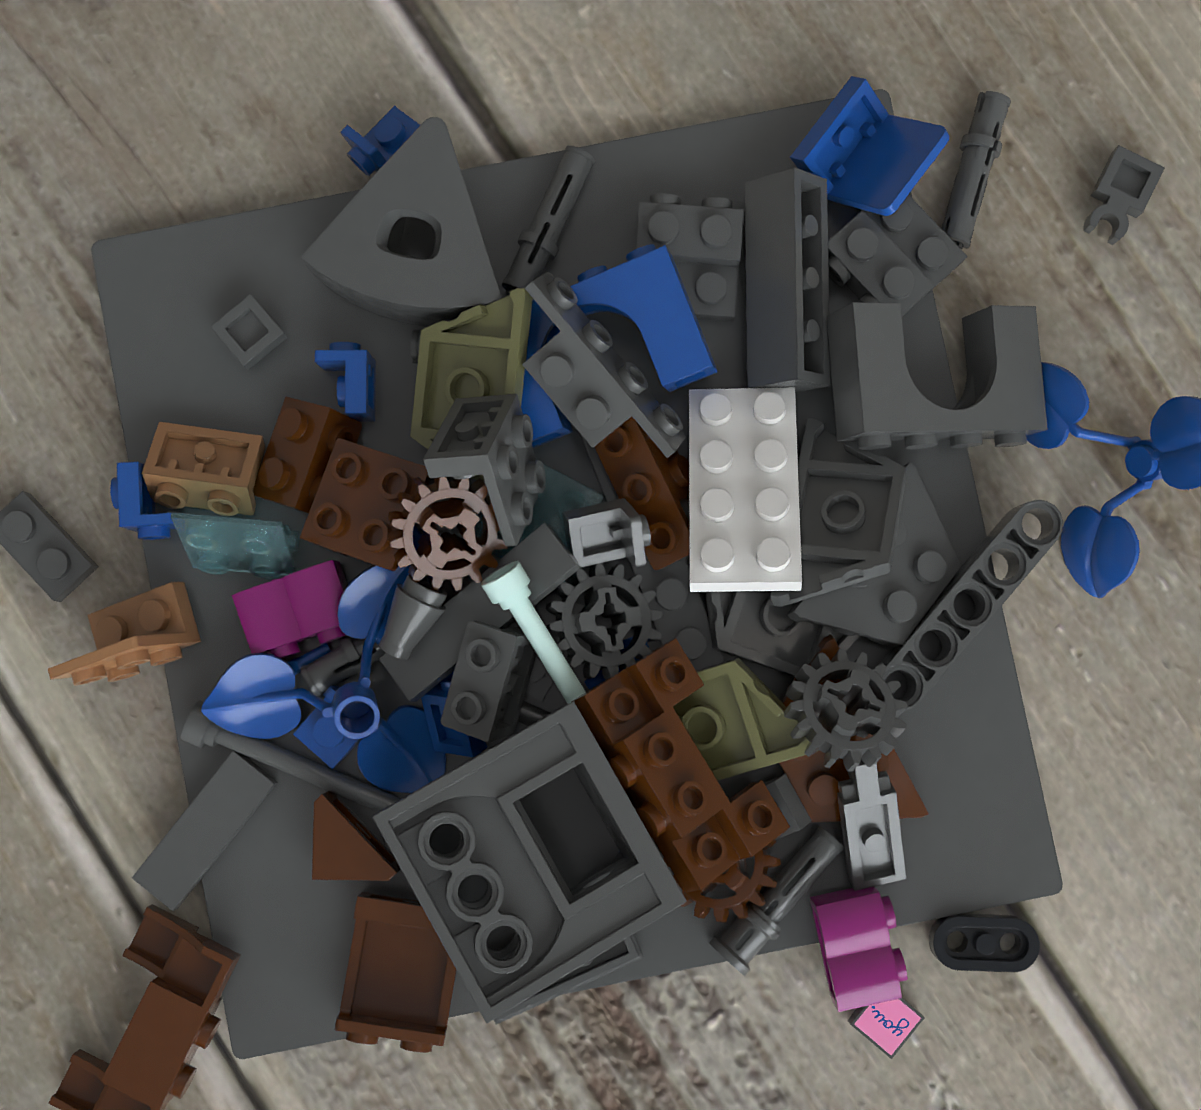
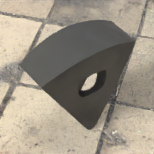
M438 117L426 119L301 256V259L314 276L338 295L369 312L405 324L428 327L442 320L451 321L457 318L461 312L479 304L486 306L502 299L446 123Z

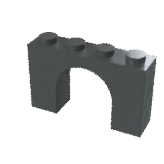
M853 302L826 316L837 442L858 441L860 450H874L890 447L891 441L905 440L906 449H922L937 446V440H950L951 448H968L982 445L983 439H994L995 447H1014L1027 444V435L1048 430L1036 306L991 305L962 318L967 377L963 395L953 409H946L932 403L922 395L913 383L905 359L900 303Z

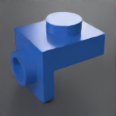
M140 462L117 463V477L111 480L110 494L114 508L119 511V527L137 532L138 539L142 540L171 538L170 529L186 528V518L175 513L155 514V502L150 498L142 475L144 464Z

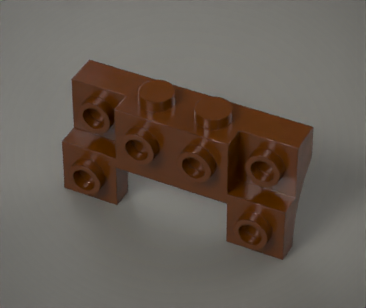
M675 638L591 688L573 701L650 837L655 841L684 891L691 892L703 889L740 859L753 857L788 830L790 825L762 780L750 783L729 799L673 708L674 705L704 686L692 663Z
M153 904L146 907L143 913L145 917L131 945L125 949L122 956L146 968L158 977L150 981L110 1063L81 1049L76 1051L70 1059L71 1064L57 1092L51 1097L49 1104L60 1110H164L167 1103L174 1096L181 1099L197 1071V1068L190 1065L198 1047L206 1049L220 1025L221 1019L214 1016L222 1000L220 996L241 954L197 933L199 927Z

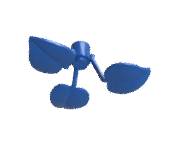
M1041 362L1048 430L1027 435V441L1038 448H1057L1064 444L1070 432L1078 438L1127 447L1129 451L1125 457V465L1128 472L1137 479L1135 484L1107 501L1102 506L1101 512L1088 505L1079 506L1069 514L1063 525L1061 550L1070 574L1091 596L1103 598L1108 592L1124 583L1131 576L1137 565L1140 553L1139 540L1134 528L1126 519L1120 516H1111L1114 509L1140 491L1150 489L1154 480L1163 479L1169 486L1182 490L1201 487V398L1180 396L1172 398L1161 405L1151 422V439L1141 440L1138 436L1125 437L1088 430L1076 424L1087 414L1090 403L1082 382L1073 373L1061 366Z
M373 565L357 575L343 591L338 603L339 627L347 636L365 639L362 649L358 682H350L341 686L334 694L331 703L324 701L304 688L294 689L295 673L285 660L273 654L253 653L236 660L226 669L213 690L204 700L201 709L202 713L213 723L230 732L251 738L270 739L285 735L297 727L301 719V709L297 699H303L321 710L324 717H334L335 725L341 734L348 738L360 739L357 747L359 769L364 777L377 787L393 792L412 793L444 775L446 755L443 752H436L434 750L424 710L412 705H403L395 709L385 721L380 716L376 695L369 687L371 683L370 671L374 644L376 642L379 645L384 635L396 585L404 583L409 574L410 565L402 568L398 566L395 571Z

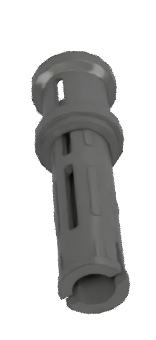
M818 826L812 837L775 877L774 880L778 882L776 888L767 887L762 892L766 903L763 906H758L748 901L746 903L748 917L744 919L737 917L720 938L714 936L709 941V944L733 967L746 976L750 971L749 962L769 939L776 941L782 929L778 924L812 887L835 857L844 850L843 845L825 829ZM810 858H813L814 862L792 888L785 895H782L785 887ZM776 900L777 905L766 915L764 912ZM751 928L754 929L753 933L747 938V940L741 945V947L738 949L735 948L736 944L742 939V937L748 932V930Z

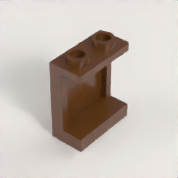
M361 892L357 896L355 906V927L340 1012L336 1018L334 1030L347 1032L346 1040L354 1043L378 1044L379 1037L401 1040L400 1048L408 1051L432 1052L433 1045L444 1046L456 968L418 900Z

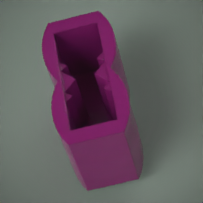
M326 561L232 595L251 654L267 653L283 659L301 652L298 643L317 636L319 643L324 644L347 636L339 627L337 615L338 603L348 585L340 561Z
M873 886L857 891L849 888L810 897L831 1000L837 1011L842 1012L902 998L900 982L908 980L900 948H891L889 929L896 928V918L889 896L881 897L880 892Z

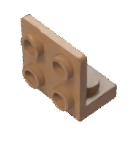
M170 582L88 614L97 650L48 668L50 680L72 678L74 686L95 682L107 677L108 682L133 677L140 673L138 665L149 661L151 666H157L181 659L183 657L181 649L201 642L185 583Z

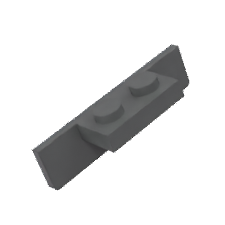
M546 272L525 287L526 291L558 327L560 332L522 364L592 448L632 416L667 458L672 455L686 438L682 431V422L675 411L666 404H659L647 389L648 383L643 373L633 363H625L612 347L613 340L608 331L596 320L590 321L576 304L578 299L575 292L563 279L559 277L554 278L551 273Z

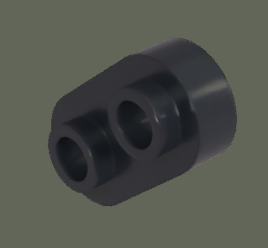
M963 913L939 918L933 924L929 933V946L933 955L943 965L957 971H1024L1035 962L1040 950L1039 938L1034 928L1024 920L1012 915ZM954 931H960L963 935L962 944L955 949L949 948L947 945L948 936ZM1006 933H1013L1015 937L1014 946L1009 950H1002L1000 947L1001 937Z

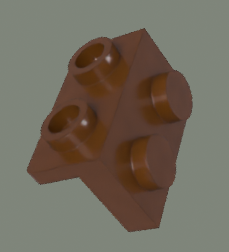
M286 396L253 488L254 496L309 514L337 438L357 444L362 429L361 422L330 407Z

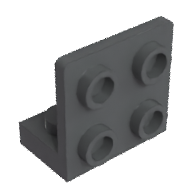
M517 394L455 399L423 458L429 478L453 477L455 479H468L475 475H483L505 546L518 545L525 526L529 525L532 521L533 507L538 495L544 492L546 485L544 465L541 461H536L532 447L533 427L531 419L527 414L522 413Z

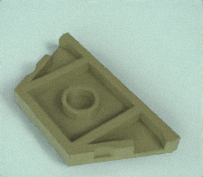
M516 288L509 291V296L486 306L479 304L465 310L451 321L442 320L421 329L410 437L425 448L429 449L455 399L517 394L521 406L525 368L522 364L526 362L533 301L532 296L525 288ZM475 475L472 477L475 480L481 478L483 481H485L483 475Z
M739 658L696 671L704 686L673 706L717 781L806 755L804 753L805 749L810 743L806 737L792 739L790 733L798 724V720L784 717V711L787 707Z

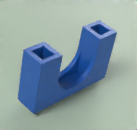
M654 244L637 248L626 255L627 262L609 270L604 265L586 270L578 275V283L570 286L577 296L578 302L576 304L585 315L598 312L615 313L630 319L638 326L660 382L668 392L718 372L674 259L666 245L657 249ZM534 299L532 301L526 361L560 332L558 327ZM525 369L521 409L522 413L527 414L531 419L533 427L532 447L536 448L572 433L573 430L568 418Z

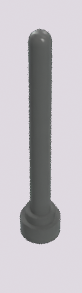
M198 701L191 710L181 733V740L199 748H203L205 744L215 747L218 743L377 812L401 799L266 740L239 735L223 729L202 713V701Z

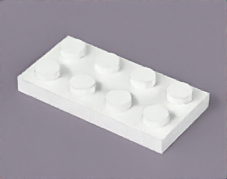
M795 387L689 390L690 592L801 591L802 564Z

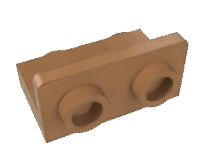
M159 422L142 471L150 498L154 502L172 509L192 507L211 510L223 516H233L236 514L254 515L256 501L253 488L265 450L263 436Z

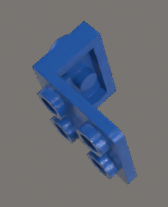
M851 76L792 153L790 159L798 169L827 179V200L879 215L889 216L904 202L908 194L948 143L950 136L941 125L888 114L868 81L864 78Z

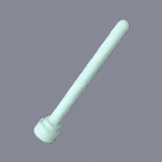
M519 561L511 562L486 577L481 582V586L492 604L499 603L503 610H510L565 701L569 704L586 691L528 597L531 595V591L527 586L530 583L528 575Z

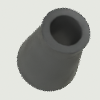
M408 574L403 584L396 585L384 635L379 643V647L391 656L408 660L413 649L446 610L443 602L447 592L441 587L438 591L432 590L428 580L423 578L419 582H415Z

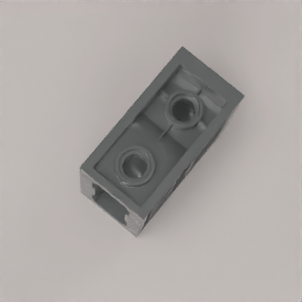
M574 701L562 706L372 816L486 1024L687 902ZM573 768L623 857L569 889L519 799ZM442 824H452L460 832V842L457 848L449 853H439L433 850L429 844L432 831ZM470 875H481L487 881V889L484 895L475 901L461 899L458 896V887L461 881ZM499 926L513 928V939L505 948L498 950L486 945L487 937L493 929Z

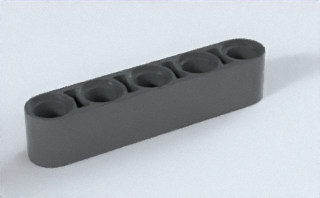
M1033 500L1014 507L1006 513L956 572L904 644L893 647L878 664L883 663L887 667L882 676L884 681L894 671L902 673L908 683L907 692L900 699L907 702L908 708L906 710L914 708L923 700L1058 540L1063 530V519L1061 512L1055 505L1045 500ZM1026 513L1033 514L1040 521L1041 533L1037 539L1028 537L1023 531L1022 519ZM993 552L1003 555L1007 560L1008 572L1002 580L994 577L988 568V559ZM961 591L969 594L975 604L974 613L968 620L960 618L953 606L956 595ZM927 631L935 633L941 642V652L932 661L926 659L919 648L920 639Z

